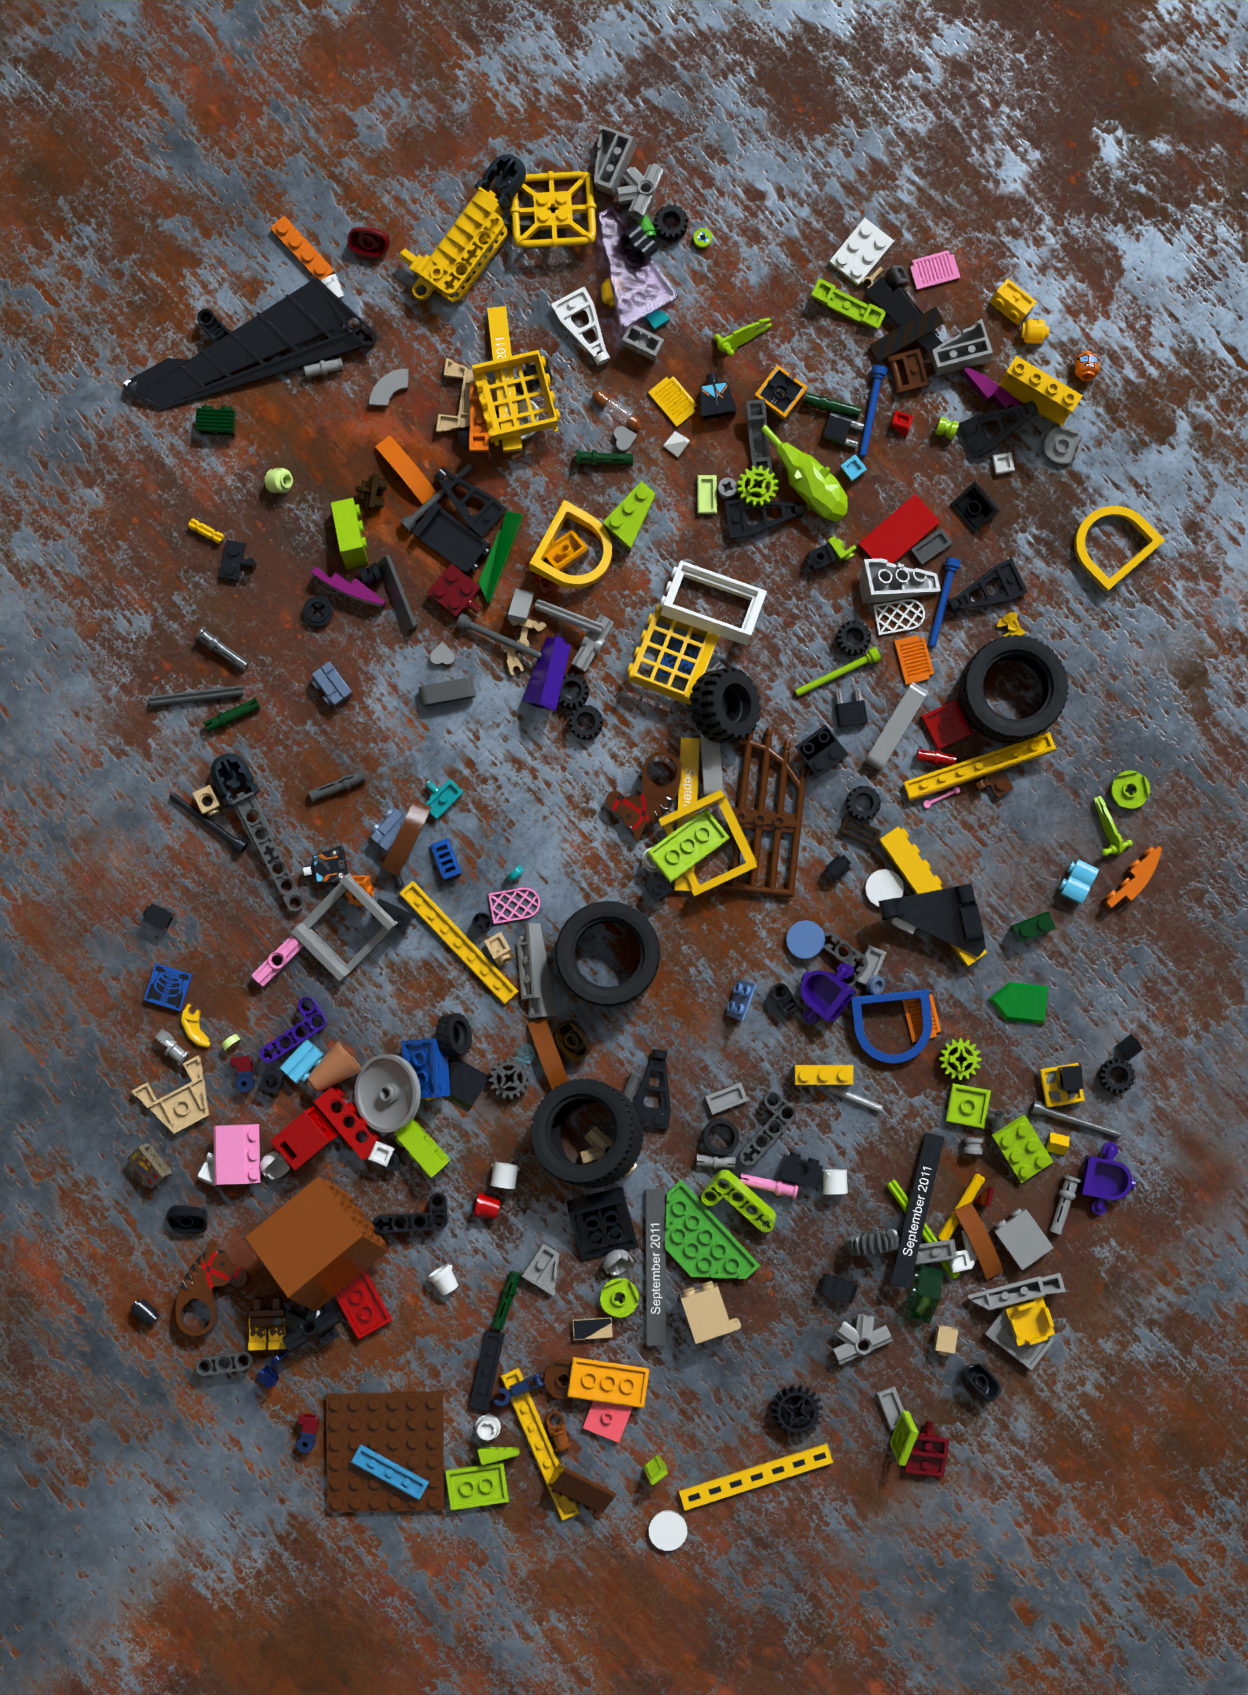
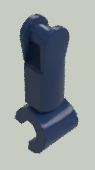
M541 1372L509 1386V1390L503 1387L498 1388L499 1392L504 1393L506 1398L503 1401L496 1399L494 1403L498 1406H505L510 1402L512 1396L515 1399L543 1386L545 1382H542ZM533 1379L536 1386L530 1388L528 1380Z

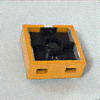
M777 365L756 392L754 399H765L766 408L782 420H785L806 393L808 387L796 378L794 380L789 377L790 374Z

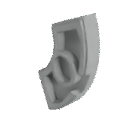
M398 369L383 376L371 392L369 406L388 407L390 399L396 392L408 389L409 369Z

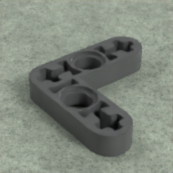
M824 932L825 936H832L831 940L834 943H837L838 940L841 942L836 946L835 951L832 950L835 947L832 944H824V948L838 959L852 965L853 968L857 964L855 959H864V966H859L856 970L859 974L857 975L854 972V980L848 984L853 988L869 965L868 958L835 933ZM841 946L849 948L848 956L842 957L839 954Z

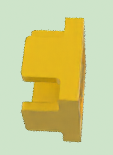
M1043 1298L1005 1308L1017 1346L1024 1344L1033 1345L1048 1340V1336L1055 1335L1054 1323Z

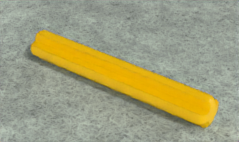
M975 1174L955 1209L973 1201L985 1181L983 1176ZM952 1212L938 1235V1239L941 1241L949 1240L959 1224L954 1212Z

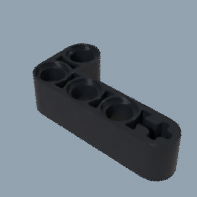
M441 1191L433 1193L429 1198V1211L378 1215L372 1221V1225L375 1227L374 1231L377 1233L443 1229L449 1222L447 1195ZM437 1195L441 1196L444 1200L441 1206L434 1204L433 1198ZM436 1215L444 1217L445 1222L443 1225L435 1223ZM422 1216L425 1219V1225L418 1226L415 1223L416 1217ZM399 1217L404 1218L406 1221V1225L403 1228L396 1225V1219ZM390 1218H392L391 1224L385 1225L383 1229H381L380 1225H377L380 1219L383 1222L391 1221Z

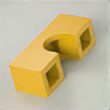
M794 1065V1084L854 1085L853 1065Z

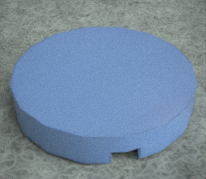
M808 920L799 921L792 925L787 933V946L791 953L799 958H812L824 948L825 935L822 928L815 922Z

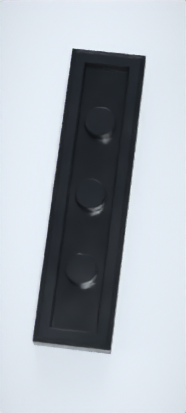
M490 1330L485 1331L469 1404L470 1408L484 1411L489 1409L505 1336L504 1333Z

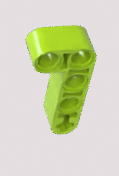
M721 1170L704 1186L701 1199L705 1205L714 1206L724 1197L762 1232H770L774 1228L776 1221L775 1211L729 1170ZM720 1180H726L728 1183L724 1184ZM707 1192H712L715 1196H710ZM734 1193H740L742 1196H736ZM749 1206H755L757 1209H751Z

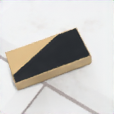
M612 1317L574 1319V1340L613 1337Z

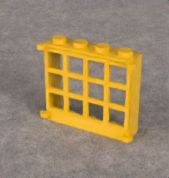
M539 350L472 365V373L490 442H494L495 446H499L498 440L553 428L554 432H558L560 414L558 408L555 409L553 405L556 402L553 391L549 390L548 385H551L550 376L548 373L545 374L544 367H546L544 356H540ZM534 362L537 374L524 377L521 365ZM517 366L520 378L506 381L503 369ZM499 370L502 382L488 385L486 373ZM539 378L542 391L528 394L525 381ZM521 383L524 395L511 398L508 385ZM504 387L507 399L493 402L490 390ZM543 395L546 407L532 410L530 398ZM526 399L529 411L515 414L512 402ZM508 403L511 416L497 419L494 406ZM548 412L549 419L535 421L534 415ZM530 416L532 423L518 426L516 419ZM513 421L514 427L500 430L499 423Z
M657 604L655 613H650L647 621V624H649L648 630H643L641 635L642 645L641 647L637 646L633 657L636 660L634 664L630 663L626 673L629 674L628 681L690 705L691 700L689 699L690 694L693 693L692 687L696 680L706 672L719 636L662 616L660 604ZM659 620L667 624H670L671 627L669 631L657 627V621ZM674 627L688 631L687 636L683 637L673 633ZM654 630L667 635L663 647L649 642ZM691 634L704 637L703 644L691 640ZM670 637L684 642L680 653L666 648ZM688 643L701 648L697 660L683 655ZM647 646L661 651L657 662L643 658ZM664 652L678 657L673 669L660 664ZM681 659L695 664L691 675L677 671ZM641 662L654 667L650 679L636 674ZM658 669L671 673L667 685L654 680ZM675 675L688 680L684 692L671 687Z

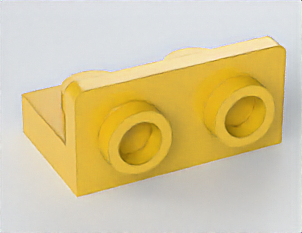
M1009 279L1000 286L989 301L990 304L1017 325L1021 323L1037 303V301Z

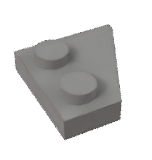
M542 1242L522 1273V1277L554 1296L559 1252Z

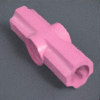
M292 934L252 974L253 978L264 987L281 969L286 967L287 963L304 945ZM277 955H280L283 959L282 964L276 966L273 961Z

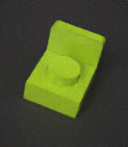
M833 536L828 539L827 543L830 544L839 562L843 559L847 561L855 555L853 553L856 550L855 545L845 551V546L839 538L836 539Z

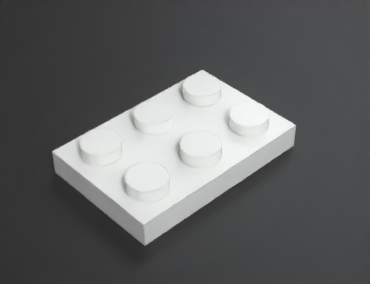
M864 218L831 258L829 264L859 286L863 278L870 273L892 246L894 240Z

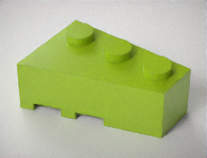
M643 481L603 521L605 529L630 552L656 498V493Z
M353 498L331 502L339 549L346 570L369 565L365 550L368 546L366 538L362 536L364 526L362 520L359 521L358 517L361 516L359 504L355 505Z
M414 1119L405 1128L394 1133L396 1136L394 1140L401 1147L404 1146L409 1151L407 1154L415 1162L417 1161L422 1166L420 1167L422 1171L431 1178L451 1161L448 1155Z

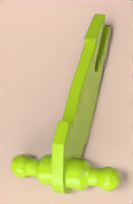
M760 319L758 322L732 332L733 334L725 338H721L720 334H715L714 340L717 341L718 349L721 352L727 353L730 357L733 356L738 346L769 329L772 324H764L771 319Z
M1098 796V798H1094L1095 807L1106 838H1108L1110 843L1109 848L1102 850V855H1119L1126 847H1131L1133 843L1131 840L1123 842L1106 807V803L1101 796Z

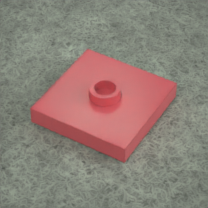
M593 1401L583 1428L619 1443L633 1406Z

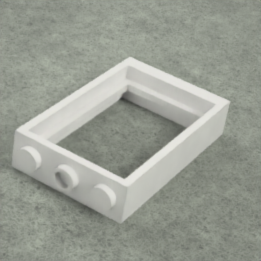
M680 561L678 568L674 566L671 578L674 579L672 582H668L665 590L668 593L667 597H662L659 606L662 607L661 615L748 646L767 591ZM686 577L751 600L742 628L673 605L682 578Z

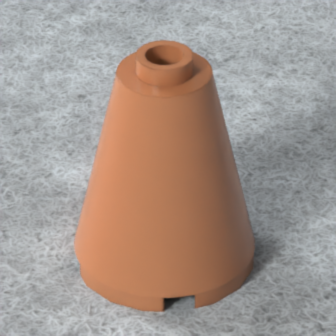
M337 1041L309 1074L307 1084L313 1091L317 1089L321 1092L358 1074L362 1069L354 1057L349 1054L346 1047L340 1041Z

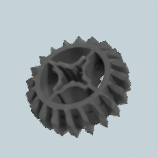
M894 1229L871 1230L849 1235L846 1244L851 1255L877 1254L897 1249L899 1247V1236Z

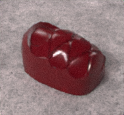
M353 227L348 234V248L352 252L363 256L379 258L388 250L390 245L388 234L380 229Z

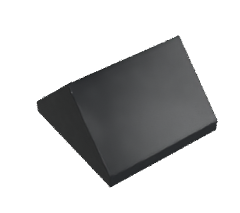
M976 481L950 504L974 533L993 519L1000 511Z

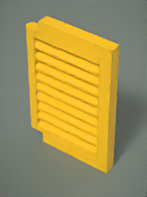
M674 376L670 379L666 377L648 392L676 427L696 412L694 408L697 406V403Z

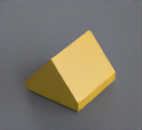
M1050 1132L1046 1150L1065 1155L1069 1148V1137Z

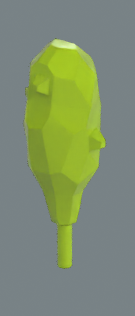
M764 425L760 430L777 448L776 452L787 471L789 485L805 500L808 511L813 510L819 516L833 522L842 520L847 515V495L837 479L830 473V468H824L811 455L801 452L789 443H782L770 428Z

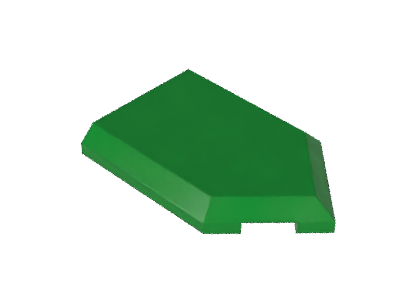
M1009 982L988 1000L1006 1021L1044 1025L1048 986Z

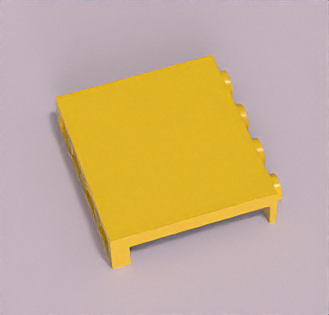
M1017 355L999 383L1001 387L1015 397L1022 405L1034 400L1039 410V415L1058 427L1063 426L1083 396Z

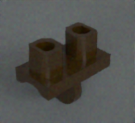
M373 473V475L369 476V482L362 480V485L355 488V491L360 493L359 499L365 500V510L370 511L373 508L382 509L384 507L385 498L376 496L377 490L386 491L388 481L379 478V474Z

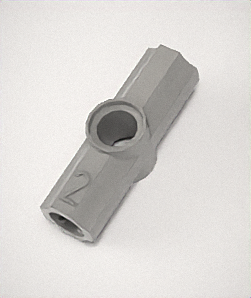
M599 615L596 622L604 626L602 634L599 635L588 631L580 645L581 648L571 663L583 672H586L595 655L597 656L602 649L605 638L614 625V622L605 616Z

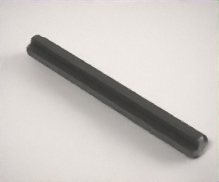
M239 685L149 697V704L155 707L238 697L244 695L243 686Z

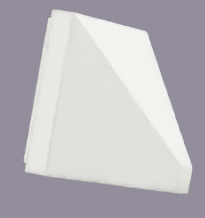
M675 431L663 446L676 457H679L690 444V440Z

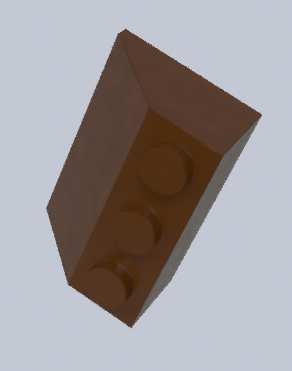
M560 1464L557 1465L548 1483V1486L552 1487L551 1492L562 1496V1494L569 1496L568 1500L578 1506L580 1502L587 1505L585 1509L594 1514L597 1511L603 1513L617 1494Z

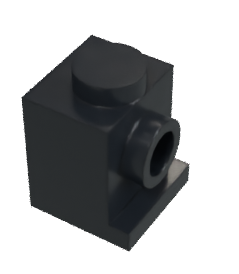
M829 543L809 551L805 558L809 569L812 568L814 572L836 562ZM822 554L824 559L818 560L817 555Z

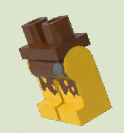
M282 1297L270 1298L271 1307L264 1308V1298L252 1299L251 1309L248 1311V1350L286 1349L282 1341V1337L288 1334L287 1326L284 1324L286 1307H283Z

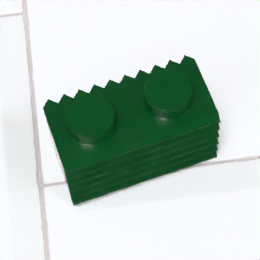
M202 405V408H196L195 431L203 435L236 436L237 413L230 406H221V409H213V406Z
M1048 911L1011 925L1010 928L1015 941L1022 943L1055 930V925Z

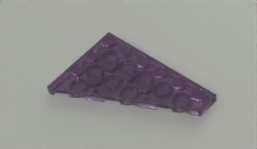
M613 206L598 213L596 220L620 328L624 330L677 300L679 295L651 258L641 263L636 260L628 248L623 246L620 241V235L629 228Z

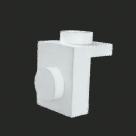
M208 1152L206 1161L197 1179L215 1186L214 1153Z

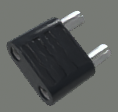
M831 411L822 440L840 446L847 445L857 448L858 442L846 437L850 427L863 430L864 424L853 421L851 417Z
M860 688L854 689L855 701L843 703L842 691H839V696L838 691L835 692L837 702L835 704L838 728L868 723L865 700H862Z

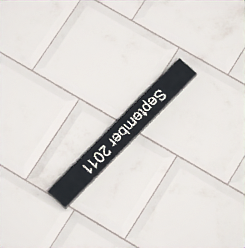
M928 1132L924 1134L890 1280L891 1285L910 1289L945 1138L943 1136Z

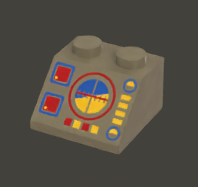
M149 1143L139 1146L127 1158L129 1167L133 1172L139 1173L142 1177L140 1178L141 1182L147 1188H155L172 1174L171 1170Z

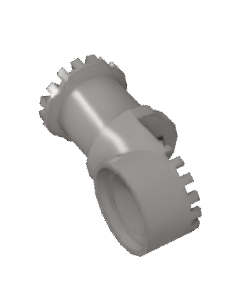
M161 1028L156 1034L155 1038L168 1047L164 1055H169L180 1066L186 1060L185 1058L189 1056L190 1052L184 1051L179 1047L175 1038Z

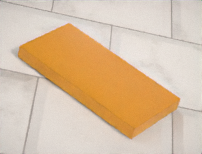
M572 1357L567 1397L644 1408L649 1369Z

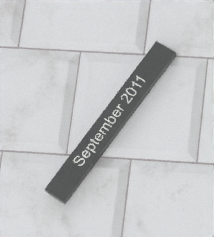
M646 1189L647 1346H666L665 1189Z

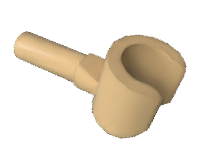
M879 267L873 275L863 278L862 285L865 281L869 280L871 285L867 289L872 286L873 281L883 271V268Z

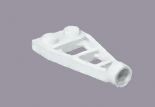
M585 287L551 304L560 323L590 353L597 366L603 365L611 359L604 345L594 303ZM584 310L588 314L589 323L582 328H578L571 321V317ZM593 329L597 341L589 344L582 334Z

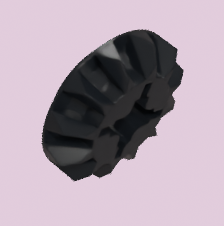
M314 596L305 602L303 616L309 624L323 626L329 623L333 617V606L327 598ZM313 605L317 608L323 607L321 612L323 613L322 615L324 617L318 614L316 616L314 615L315 610L313 608Z

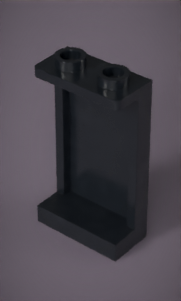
M434 502L412 531L417 539L468 576L471 572L475 573L480 566L478 562L482 557L486 558L491 551L489 541H485L443 510L436 502Z

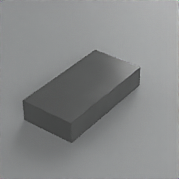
M940 528L910 551L922 566L952 545L953 542L943 528Z

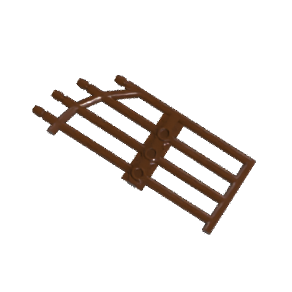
M767 727L764 744L753 741L754 731H752L750 736L739 740V745L745 747L738 808L732 807L742 831L743 828L755 829L752 853L757 861V867L750 870L749 885L737 884L738 876L730 879V883L724 882L723 890L794 898L807 767L800 768V777L798 778L789 764L790 741H784L782 756L771 748L773 729ZM752 748L763 752L757 810L746 809ZM770 757L781 765L776 812L765 811ZM787 776L797 789L795 814L784 813ZM762 830L774 831L768 887L756 886ZM781 832L793 833L787 889L776 888ZM735 839L731 870L739 867L741 851Z

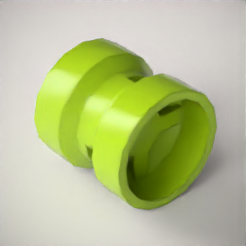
M941 416L935 434L938 436L944 435L947 439L953 440L959 422H951Z

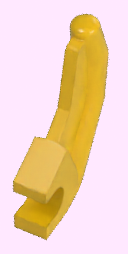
M187 1004L181 1018V1024L186 1035L197 1046L208 1048L210 1046L209 1038L200 1029L199 1024L201 1011L196 1010L195 1014L192 1015L189 1012L192 1005Z

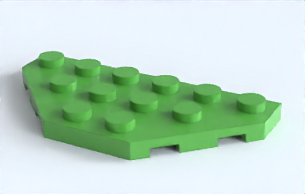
M682 1180L677 1182L667 1192L665 1249L691 1277L747 1279L760 1267L759 1263Z

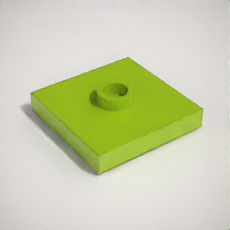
M952 1083L945 1121L984 1129L991 1090Z
M904 1410L900 1414L889 1442L898 1464L906 1466L919 1434L909 1411Z

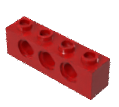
M331 1086L313 1102L362 1161L369 1157L375 1142L382 1141V1138L376 1131L372 1133L368 1128L366 1120L356 1114L357 1108L352 1102L347 1103L343 1098L345 1096L343 1091L339 1087ZM334 1102H339L342 1105V1110L339 1113L335 1112L332 1108ZM349 1116L354 1119L353 1127L345 1125L346 1117ZM360 1131L365 1132L367 1135L365 1142H360L357 1139V1134Z

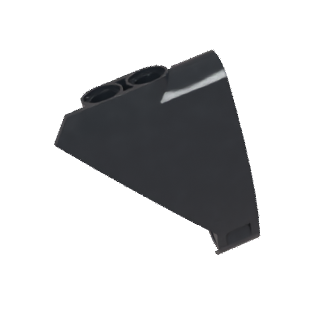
M972 883L878 901L882 920L899 918L977 957L986 948Z

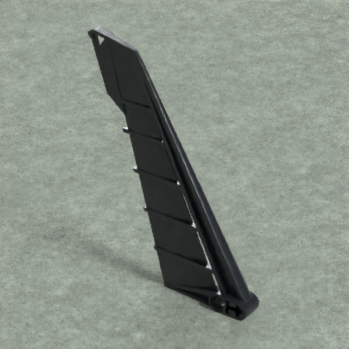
M316 277L290 295H285V298L262 313L257 312L256 317L234 331L227 330L228 335L203 350L201 347H198L197 349L200 353L191 359L167 358L125 381L123 387L126 392L160 410H164L371 346L376 343L377 334ZM353 318L359 321L357 329H351L349 326V321ZM345 324V327L348 330L347 332L339 334L337 336H333L328 332L329 330ZM363 325L366 327L363 329L366 333H372V341L367 340L365 342V336L362 333L359 336L356 334L361 331ZM322 333L329 337V339L303 349L295 346ZM289 347L295 350V352L269 362L262 360ZM257 361L261 363L259 366L233 376L229 374ZM225 375L227 376V378L222 379V380H220V381L214 382V383L209 384V385H207V386L204 385V384H206V383H208V382H211V381H213V380H215V379H218V378H220V377H222V376H225ZM137 381V388L135 391L131 389L130 385Z

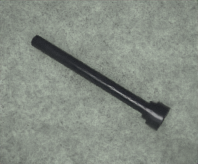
M171 793L169 799L231 843V847H233L236 853L240 855L244 852L249 842L243 838H235L176 793Z

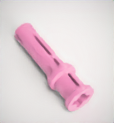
M741 1174L740 1180L747 1187L775 1192L777 1196H789L796 1200L799 1183L792 1184L783 1182V1179L774 1181Z

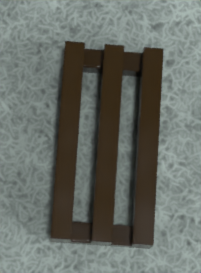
M846 815L838 833L874 848L881 830ZM851 821L859 826H862L870 831L875 832L876 834L875 836H873L867 832H864L856 827L847 824V822ZM848 828L856 833H859L867 838L872 839L873 841L871 843L867 840H864L856 835H853L845 831L844 829Z

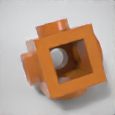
M370 875L352 876L371 897H374V887L371 886ZM348 889L345 891L349 904L364 906Z

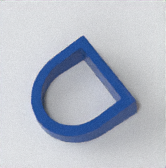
M929 989L852 997L851 1004L855 1035L861 1048L869 1056L880 1062L895 1064L914 1058L924 1049L932 1031ZM919 999L923 1026L921 1036L915 1046L901 1054H886L875 1049L869 1043L864 1033L861 1005Z

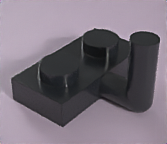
M232 540L226 541L219 573L220 578L239 581L242 566L256 568L257 563L253 558L244 559L246 543Z

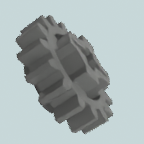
M507 1057L505 1063L500 1059L499 1066L493 1065L496 1070L490 1071L493 1078H490L489 1081L494 1082L491 1089L497 1088L496 1095L501 1092L503 1093L502 1098L509 1095L510 1099H513V1094L520 1097L519 1091L526 1092L527 1090L524 1086L530 1085L526 1081L527 1078L531 1077V1075H526V1071L529 1068L522 1067L523 1061L518 1064L517 1058L511 1062L510 1058ZM506 1065L515 1066L512 1070L503 1068ZM514 1071H516V1073L513 1076V1079L515 1081H510L509 1083H506V1085H504L507 1079L505 1075H510L511 1073H514ZM520 1071L523 1075L522 1083L518 1080V1073ZM498 1073L502 1077V1083L500 1085L497 1082ZM508 1086H514L515 1088H517L514 1091L505 1090Z

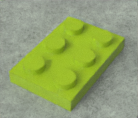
M1024 1114L991 1135L1021 1183L1053 1163V1160Z
M504 1461L445 1471L451 1510L509 1502Z

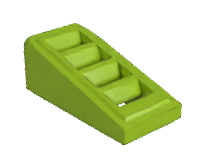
M517 1447L478 1448L481 1465H486L519 1456L520 1449Z
M656 1455L644 1465V1470L652 1485L668 1474L667 1465L659 1455Z

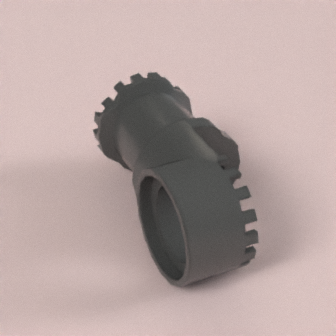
M1001 1109L990 1111L987 1114L988 1119L991 1120L992 1135L1006 1126L1004 1121L1005 1112Z

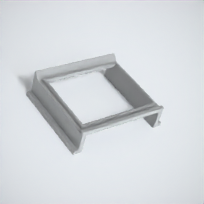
M349 873L341 878L340 883L291 933L341 981L398 922L394 921ZM347 889L384 925L348 964L311 929Z

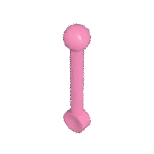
M956 786L953 788L952 791H949L931 801L926 800L924 801L923 806L925 808H929L931 804L939 800H942L954 793L958 794L960 793V788Z

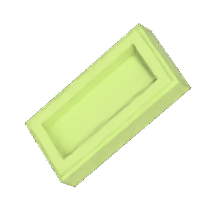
M698 475V514H717V475Z

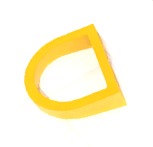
M564 500L531 559L529 570L566 588L588 587L599 581L606 574L612 558L610 536L605 527L595 517ZM567 518L594 532L602 544V560L590 573L579 576L568 575L543 561Z
M1107 506L1092 512L1080 523L1074 538V551L1080 566L1101 590L1106 592L1162 544L1165 539L1140 514L1132 509L1122 506ZM1105 516H1118L1133 524L1148 541V544L1108 578L1090 559L1086 551L1085 538L1088 529L1097 519Z

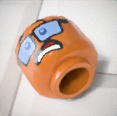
M1083 351L1075 358V375L1081 380L1090 381L1099 374V357L1091 351Z

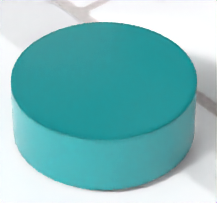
M519 864L506 878L510 882L514 881L524 871V868Z

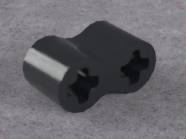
M634 224L620 235V241L623 246L628 248L636 260L644 263L658 251L655 241L649 238L642 227Z
M824 1273L818 1292L852 1304L859 1285Z

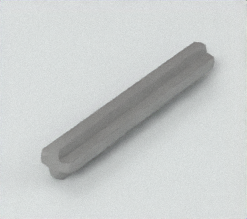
M540 599L534 605V608L540 612L600 635L604 630L603 624Z

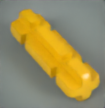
M191 519L188 524L190 529L197 531V533L210 540L212 539L218 544L224 539L223 534L218 531L215 532L214 529L203 523L200 524L195 519Z

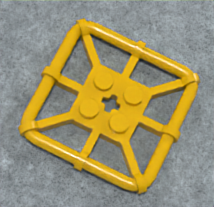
M548 171V173L526 174L524 182L549 181L550 192L536 193L523 183L520 190L534 200V207L520 208L518 192L511 200L510 215L512 216L515 245L518 248L551 246L558 248V246L592 244L596 240L595 211L597 207L596 203H594L591 174L587 171L558 173ZM579 179L568 191L554 192V180ZM586 184L587 203L585 205H572L571 198ZM556 208L558 210H555V213H551L549 209ZM573 213L588 214L589 232L573 221ZM519 216H535V223L520 236ZM570 228L581 237L557 238V229ZM552 229V239L529 240L538 230Z

